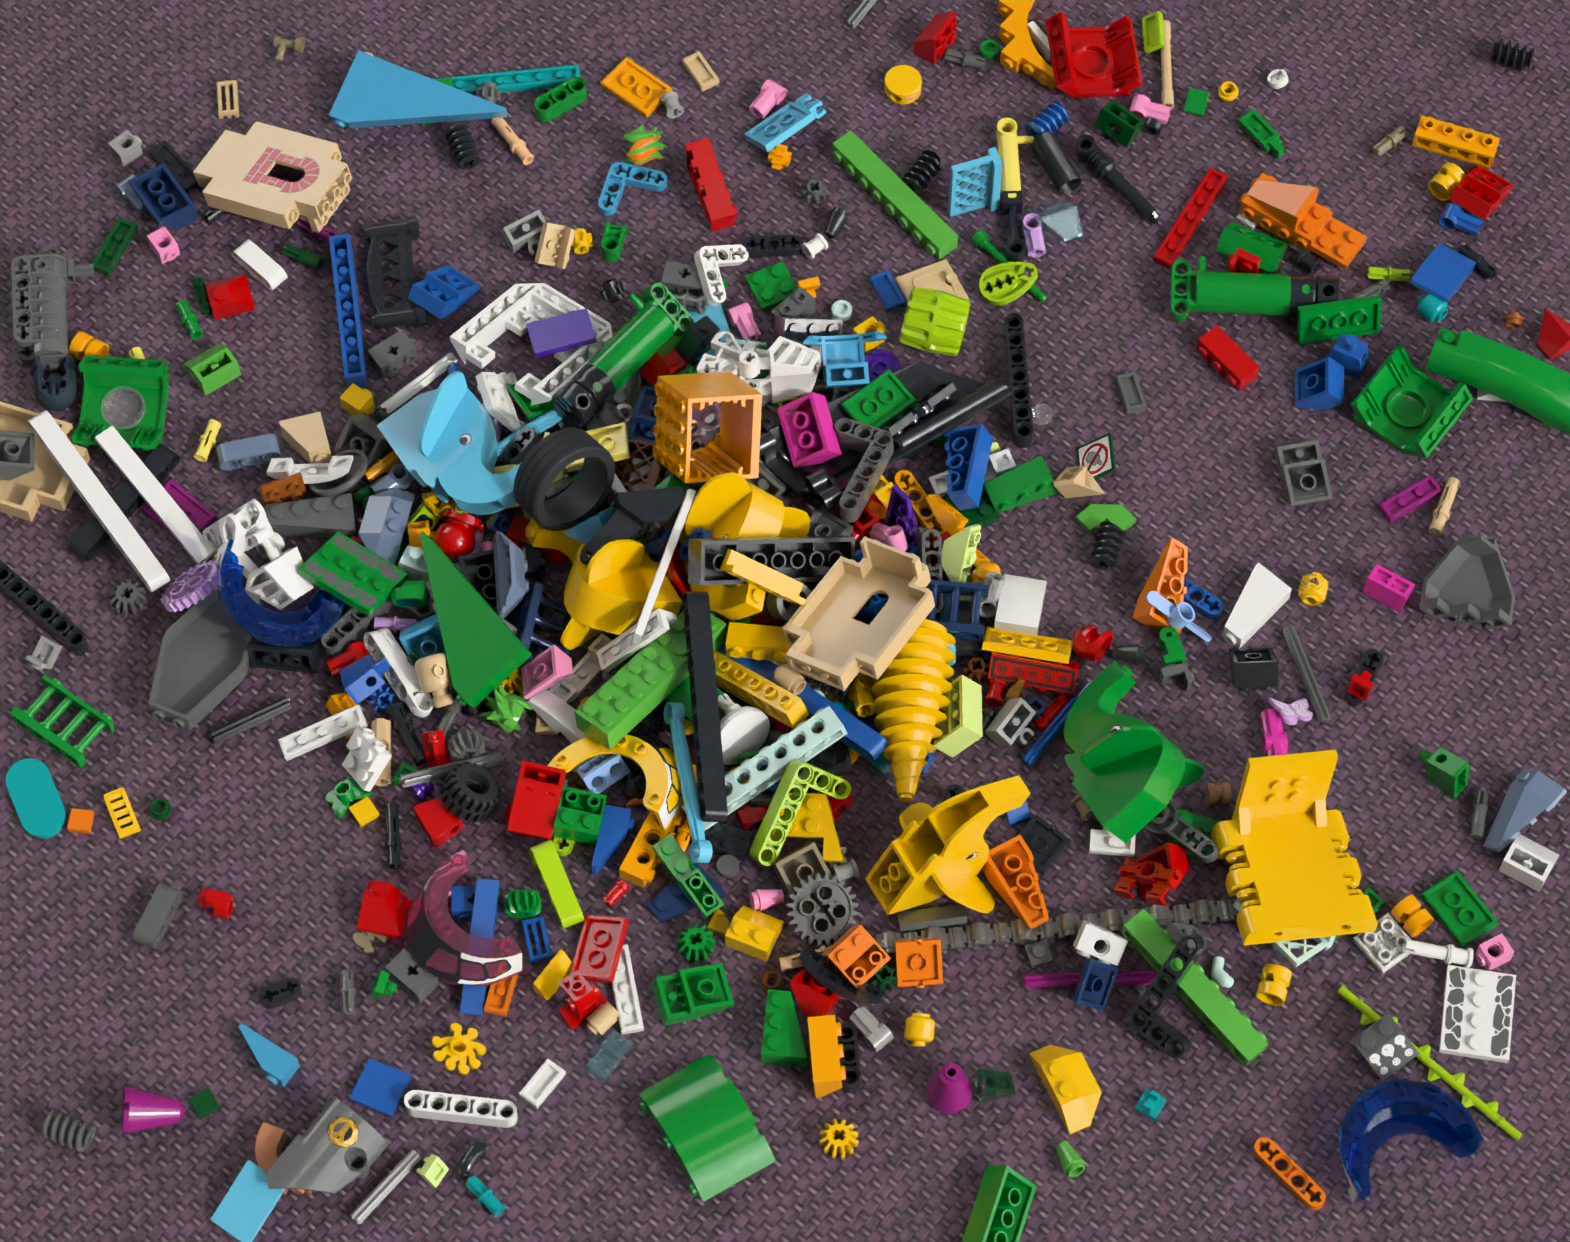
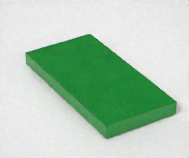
M1376 295L1298 306V344L1334 340L1340 334L1362 336L1380 333L1381 296Z

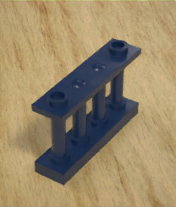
M931 580L926 588L932 591L935 607L925 619L943 625L947 629V633L955 639L983 642L984 626H980L978 622L981 597L988 598L989 585L981 582L970 584ZM938 593L951 594L948 620L946 622L935 620ZM959 595L972 596L970 623L968 624L957 622Z
M535 582L529 586L528 593L524 595L515 635L528 650L530 643L546 650L555 645L565 654L569 655L570 650L565 648L560 640L572 617L564 605L544 597L542 594L544 585ZM539 605L565 615L563 624L559 625L539 616L537 612ZM534 624L560 634L558 645L534 635ZM531 655L524 663L530 662L536 656Z

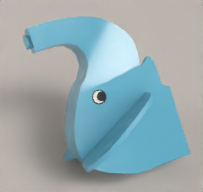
M459 371L453 372L443 380L438 389L417 395L377 425L412 476L423 488L426 486L431 487L442 502L448 503L449 497H452L461 510L474 515L496 513L517 503L513 488L514 479L520 464L506 473L494 474L498 452L496 431L493 423L494 417L487 412L474 394L467 388L463 373Z

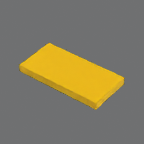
M987 627L982 650L1069 664L1072 640L1041 635L1035 636Z

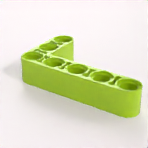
M792 760L785 770L750 848L751 857L764 866L772 865L776 861L809 787L834 798L845 799L851 791L849 782L802 760ZM803 767V772L798 776V771ZM821 775L820 782L816 783L817 778ZM840 783L838 790L835 791L836 785ZM794 788L792 795L789 796V791ZM785 809L783 815L779 816L780 811ZM775 829V834L770 837V833ZM766 850V854L761 857V853Z

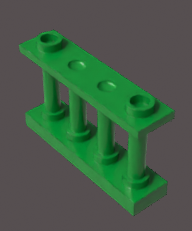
M44 675L42 680L46 689L27 710L21 711L15 707L10 712V715L15 724L81 769L86 764L83 755L85 748L101 730L105 728L111 733L115 731L112 723L113 719L105 712L101 714L63 688L62 683L56 678L50 679ZM53 693L62 698L63 700L43 722L40 721L38 723L34 720L33 715ZM70 704L78 709V714L61 733L54 734L50 731V727ZM87 716L97 722L77 745L71 746L67 743V738Z

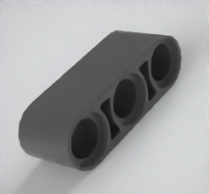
M162 883L157 886L135 928L133 941L153 949L158 946L181 902L182 891Z

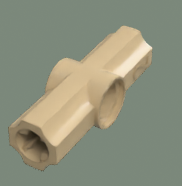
M377 718L372 721L371 730L375 733L374 736L385 744V749L392 755L391 721L385 718ZM392 756L375 783L378 787L391 784Z

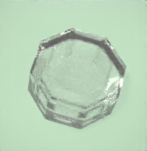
M1046 403L1037 404L1032 409V419L1038 425H1047L1052 420V408Z

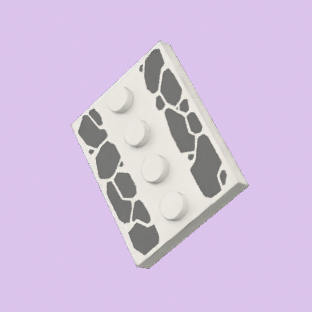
M1453 965L1447 966L1439 1053L1508 1063L1516 975Z

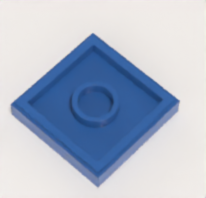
M369 1058L349 1099L356 1104L392 1118L412 1077L408 1073Z

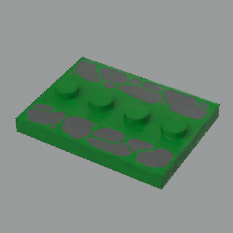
M339 531L299 568L298 572L302 577L368 617L391 596V592L395 588L400 587L408 578L407 572Z

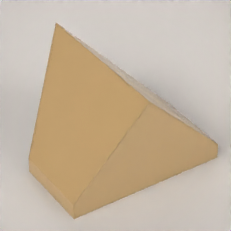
M1086 465L1067 467L1053 482L1065 499L1105 494L1088 471Z

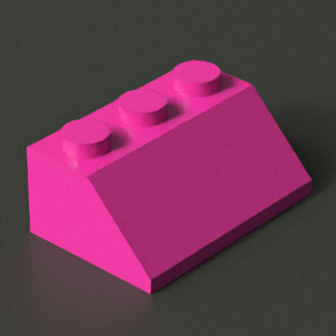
M811 392L777 408L793 467L797 468L824 463L842 455L824 395Z

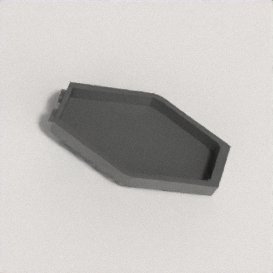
M222 581V583L216 585L217 589L212 590L211 594L206 596L204 600L200 599L196 605H193L166 631L162 639L148 703L149 713L154 719L158 721L164 720L178 729L190 731L244 680L250 662L247 644L252 636L243 630L245 629L243 622L233 611L243 621L257 628L261 608L259 595Z

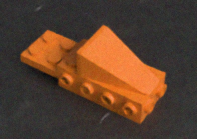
M1262 173L1258 179H1253L1249 186L1250 190L1248 193L1244 192L1238 202L1240 203L1238 214H1241L1251 222H1256V225L1298 249L1303 250L1306 248L1308 253L1312 251L1344 270L1347 269L1367 240V236L1333 218L1332 211L1316 203L1319 191L1317 187L1280 183L1274 177Z

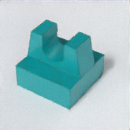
M1145 1089L1134 1110L1155 1122L1166 1103V1099L1153 1090Z

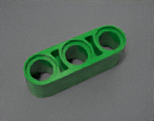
M574 77L538 97L534 102L537 120L549 122L584 102L587 98L586 81L581 77Z

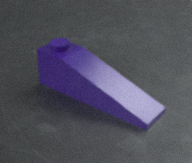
M894 485L891 489L884 524L889 527H903L907 543L917 547L918 523L911 500L900 488Z

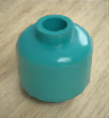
M1430 293L1427 295L1422 294L1417 300V313L1430 323L1442 321L1448 313L1447 302Z

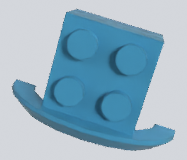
M879 331L838 336L811 335L803 341V345L821 346L824 388L865 386L869 384L868 362H865L864 343L885 340L887 336Z

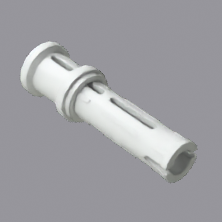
M1405 939L1402 946L1403 953L1440 959L1449 965L1456 963L1470 968L1473 961L1472 948H1456L1453 944L1440 946Z

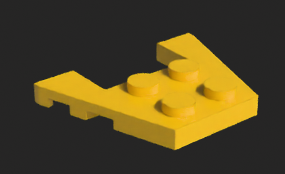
M806 793L786 838H824V862H844L828 795ZM785 809L780 811L779 816L783 815ZM775 829L770 833V837L775 834ZM766 850L761 853V857L766 854Z

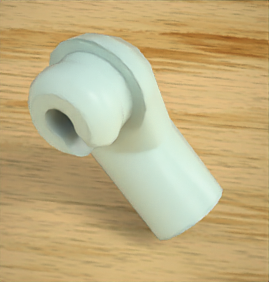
M1219 956L1213 957L1211 978L1221 987H1232L1234 984L1233 977L1223 970L1224 958Z

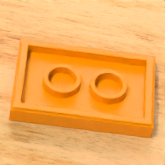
M627 57L600 82L603 89L645 118L662 103V95L672 91L670 86Z

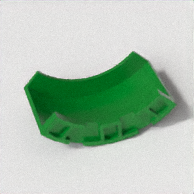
M711 1054L704 1056L638 1093L641 1100L638 1103L644 1115L648 1114L664 1136L662 1140L666 1148L673 1150L690 1181L687 1185L691 1194L694 1197L698 1196L703 1202L776 1161L764 1135H760L756 1126H753L756 1120L731 1079L724 1077L722 1067Z

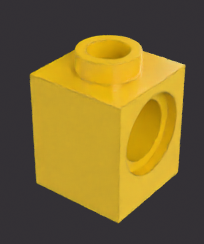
M873 316L853 328V334L879 331L885 335L886 332L884 324L881 321H877ZM885 340L864 343V353L866 354Z

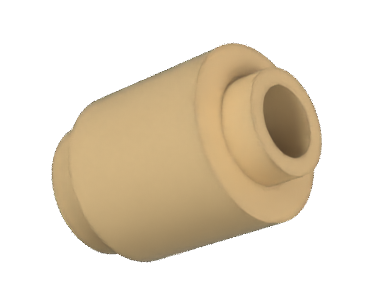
M788 664L779 665L775 669L774 681L782 688L794 695H798L804 690L806 686L804 677L799 672L789 669Z
M607 1001L586 1018L589 1021L586 1026L595 1035L598 1032L603 1035L617 1021L616 1018L620 1013Z

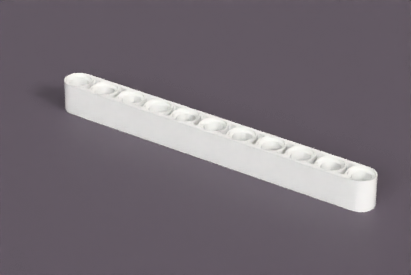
M45 410L29 419L28 424L36 437L149 591L153 592L168 583L170 578L162 565L50 413Z

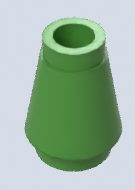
M1068 1141L1061 1142L1056 1146L1064 1173L1068 1174L1069 1177L1080 1175L1085 1170V1161L1069 1145Z

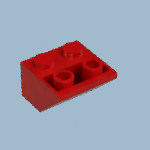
M952 11L935 14L915 40L914 54L932 64H935L939 58L941 59L948 45H952L956 40L957 13Z
M871 494L857 521L848 524L858 531L861 539L864 537L871 538L869 532L872 529V525L877 522L884 524L887 509ZM838 503L835 505V515L841 519Z

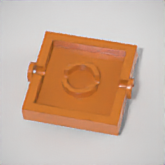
M921 937L920 939L913 938L911 940L895 941L898 987L916 986V988H924L925 985L943 984L940 937L925 939Z

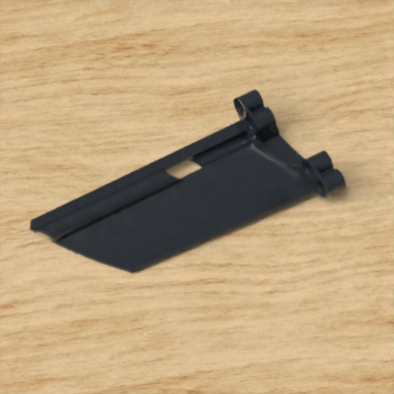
M923 361L915 362L894 372L893 374L916 401L942 382H953L957 390L951 393V397L948 400L937 403L934 410L925 416L919 417L916 423L907 425L903 428L901 434L893 437V442H897L900 447L893 452L887 466L1011 396L1012 389L996 381L985 384L962 378L933 367ZM863 387L827 403L834 429L837 420L841 418L850 419L840 407L841 403ZM761 420L759 460L780 480L798 492L807 503L811 505L816 503L824 510L838 504L842 496L841 492L845 491L865 453L839 445L842 455L824 463L795 468L793 467L782 425L769 430L768 424H764Z

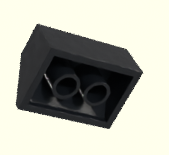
M494 549L458 556L455 563L457 569L497 613Z
M252 637L247 644L250 662L254 668L317 674L321 654L319 641L315 640L297 647H279ZM287 637L283 638L284 645H295L308 641L311 638L296 639Z

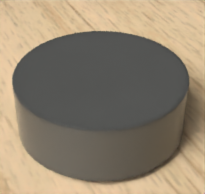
M729 854L721 856L717 861L718 873L724 878L736 876L739 872L738 859Z

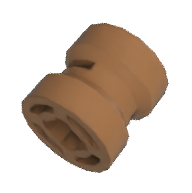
M1222 782L1220 785L1206 783L1207 804L1215 805L1217 802L1231 804L1230 783Z

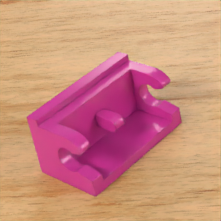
M1377 564L1368 576L1362 592L1401 612L1405 602L1409 600L1415 584Z

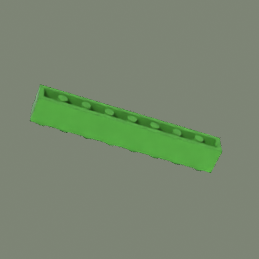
M849 131L832 143L833 159L837 163H841L850 176H854L863 189H867L872 194L874 200L880 202L888 214L893 215L904 229L907 228L912 233L913 238L925 246L930 255H934L940 260L957 248L958 235L852 131Z
M1143 909L1123 926L1121 933L1158 973L1176 945L1170 940L1168 931L1166 929L1163 930L1157 924L1156 917ZM1176 958L1175 965L1179 969H1182L1183 962L1181 959ZM1194 963L1175 992L1236 1059L1246 1067L1268 1046L1267 1039L1261 1031H1256L1252 1027L1250 1019L1245 1014H1240L1235 1008L1234 1002L1219 991L1220 988L1217 983L1205 976L1203 968L1198 963ZM1164 976L1163 979L1170 986L1169 978Z

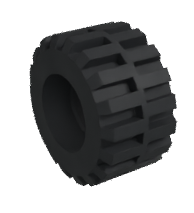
M461 762L453 767L441 784L439 790L440 799L445 803L444 807L449 809L452 815L458 816L461 820L465 819L466 822H479L488 816L501 797V787L498 786L499 782L485 767H480L476 763Z

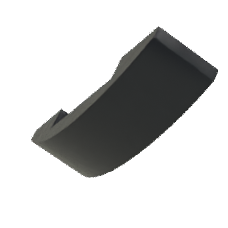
M809 947L799 956L806 970L820 984L841 997L860 1003L877 1004L886 994L867 981L859 989H856L846 978L825 967L824 964L827 958Z

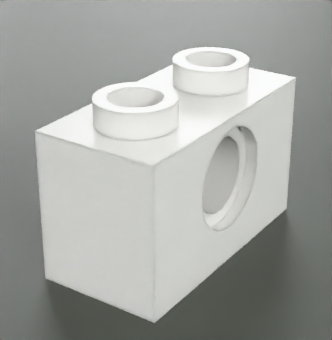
M1083 920L1073 946L1078 949L1077 953L1084 957L1092 955L1099 958L1098 960L1118 966L1128 940L1121 935ZM1098 940L1105 941V946L1101 950L1094 949V944Z

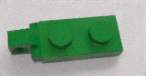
M1254 109L1238 119L1237 124L1266 152L1270 151L1277 159L1284 155L1285 148L1281 145L1280 135Z

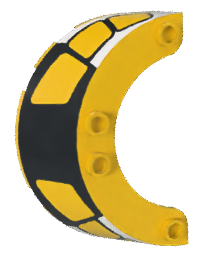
M628 733L610 750L589 736L564 748L547 765L566 770V777L569 771L576 772L575 767L597 755L617 754L633 760L641 767L646 778L643 804L647 810L656 814L660 827L665 832L684 802L674 750L663 741L648 735Z

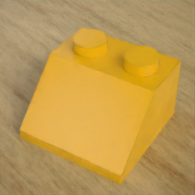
M743 905L734 915L725 934V946L767 962L785 921Z

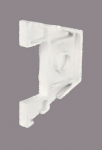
M481 372L475 376L478 383L477 389L483 399V407L491 416L513 433L527 424L518 419L510 392L507 389L508 385L517 383L515 373L510 372L506 374L501 372L496 374L495 372Z

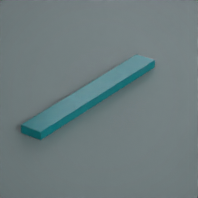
M579 65L456 76L452 77L454 88L475 96L476 88H481V83L484 82L495 83L496 88H500V93L555 88L571 78L580 77ZM436 78V79H433V80H436V81H437V80H441V79H445V78Z

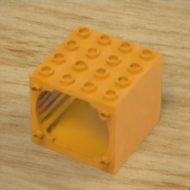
M730 371L658 376V383L655 384L657 404L654 406L656 425L653 428L654 436L656 437L655 445L653 446L654 458L684 483L707 482L712 477L730 472L740 474L744 479L758 478L762 394ZM714 401L716 403L721 402L720 434H716V438L710 441L704 448L691 451L692 423H696V420L692 418V405L701 411L705 408V403L712 405Z

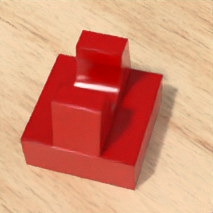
M1365 670L1361 676L1354 673L1346 692L1366 702L1374 683L1369 681L1372 674Z

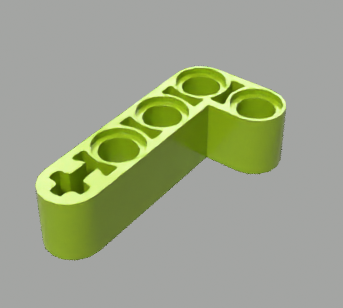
M552 840L531 847L529 849L530 858L535 869L539 871L562 928L565 929L584 921V916Z

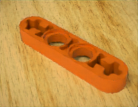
M1267 1137L1257 1139L1253 1148L1256 1158L1310 1210L1322 1208L1326 1199L1325 1192L1273 1140ZM1261 1146H1269L1268 1152L1272 1156L1274 1153L1277 1154L1272 1158L1271 1162L1269 1161L1270 1155L1266 1151H1259ZM1275 1161H1285L1287 1169L1284 1171L1276 1169ZM1295 1176L1301 1177L1304 1180V1185L1302 1187H1295L1291 1179ZM1307 1186H1310L1309 1191H1306L1303 1195L1302 1192L1306 1190ZM1311 1195H1312V1196L1318 1195V1196H1319V1199H1318L1319 1203H1318L1317 1201L1311 1202V1201H1310Z

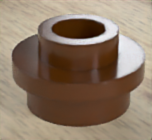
M767 971L761 976L760 986L765 992L768 993V989L780 990L782 988L783 979L778 972ZM773 980L776 983L775 985L770 986L767 984V982Z

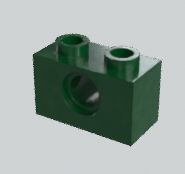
M1111 100L1102 107L1094 126L1127 148L1137 139L1145 121L1114 100Z

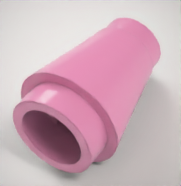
M755 889L754 892L749 894L751 907L753 910L762 911L784 902L782 889Z

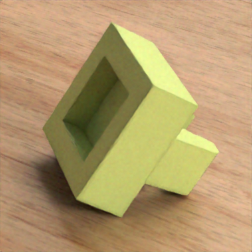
M431 1154L430 1157L424 1158L425 1164L421 1169L417 1168L416 1171L430 1186L436 1188L449 1168L438 1156Z

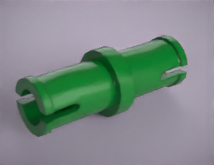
M182 300L176 303L175 308L181 317V323L187 328L191 339L196 340L202 337L203 331L197 323L198 318L196 314L192 313L187 301Z

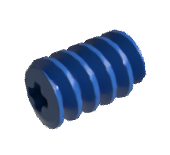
M1053 100L1052 103L1048 104L1046 108L1042 109L1040 113L1032 118L1030 122L1025 124V131L1028 136H1033L1034 139L1043 133L1056 132L1058 127L1064 125L1063 122L1069 121V116L1063 105Z

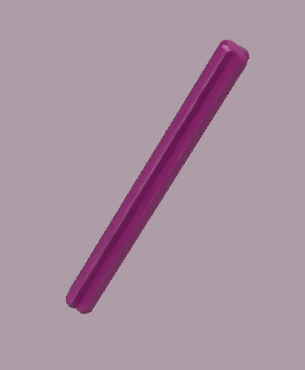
M1157 971L1118 972L1113 986L1150 985L1157 975ZM1080 973L1026 974L1024 976V985L1026 988L1075 987Z

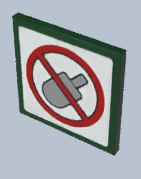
M1112 433L1103 435L1076 448L1078 466L1086 465L1095 480L1116 471Z

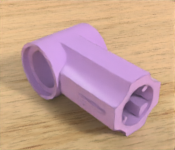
M1034 213L1027 214L1023 219L1022 234L1025 238L1028 256L1033 258L1040 257L1046 253L1041 229V218Z

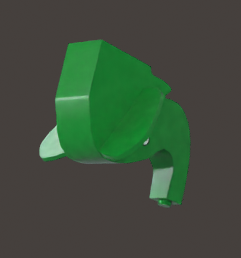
M1114 660L1086 687L1068 713L1065 721L1064 737L1069 747L1075 753L1066 754L1065 761L1074 774L1072 784L1100 824L1124 843H1127L1167 806L1177 788L1197 782L1204 774V766L1194 760L1185 758L1177 745L1147 722L1127 714H1115L1117 703L1136 684V681L1131 676L1133 671L1125 663L1121 665Z

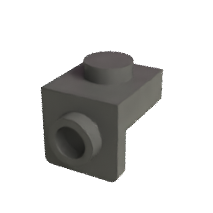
M1186 663L1178 665L1168 664L1161 668L1159 680L1161 685L1182 680L1185 690L1189 691L1191 690L1192 682H1194V674L1191 669L1188 670Z

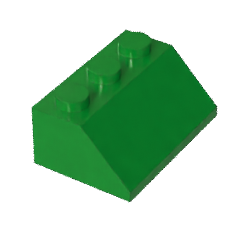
M1231 222L1224 227L1216 251L1220 253V256L1228 259L1231 253L1235 254L1237 249L1241 248L1260 257L1259 271L1270 274V272L1274 273L1278 269L1289 243Z

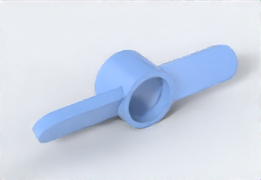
M1149 591L1146 594L1147 603L1167 616L1171 626L1176 629H1182L1186 626L1206 642L1211 641V636L1192 622L1195 618V612L1188 603L1181 602L1175 606L1156 591Z

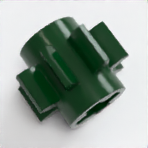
M885 964L869 980L873 981L872 985L880 990L892 992V984L897 985L898 978L894 977L896 970H891Z

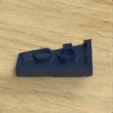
M695 863V868H699L719 898L726 897V892ZM674 881L646 904V908L660 923L685 914L686 911L695 908Z

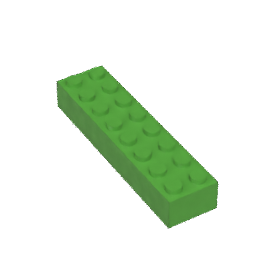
M683 612L677 616L678 620L669 625L670 629L647 644L574 712L576 725L579 730L610 750L689 676ZM710 613L713 649L715 652L726 642L727 628L725 622Z

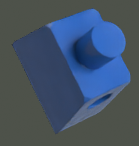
M1340 334L1328 354L1330 358L1344 366V373L1357 379H1361L1369 363L1368 345L1359 341L1355 335L1347 336Z
M367 655L341 669L339 672L344 689L357 705L384 685L385 681L382 673L392 668L385 656L375 662L370 655Z

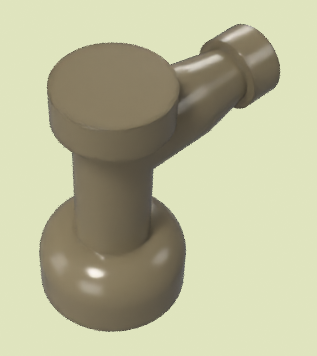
M275 36L274 48H278L275 61L283 62L286 47L293 48L296 53L302 54L305 46L304 38L297 37L295 40H288Z

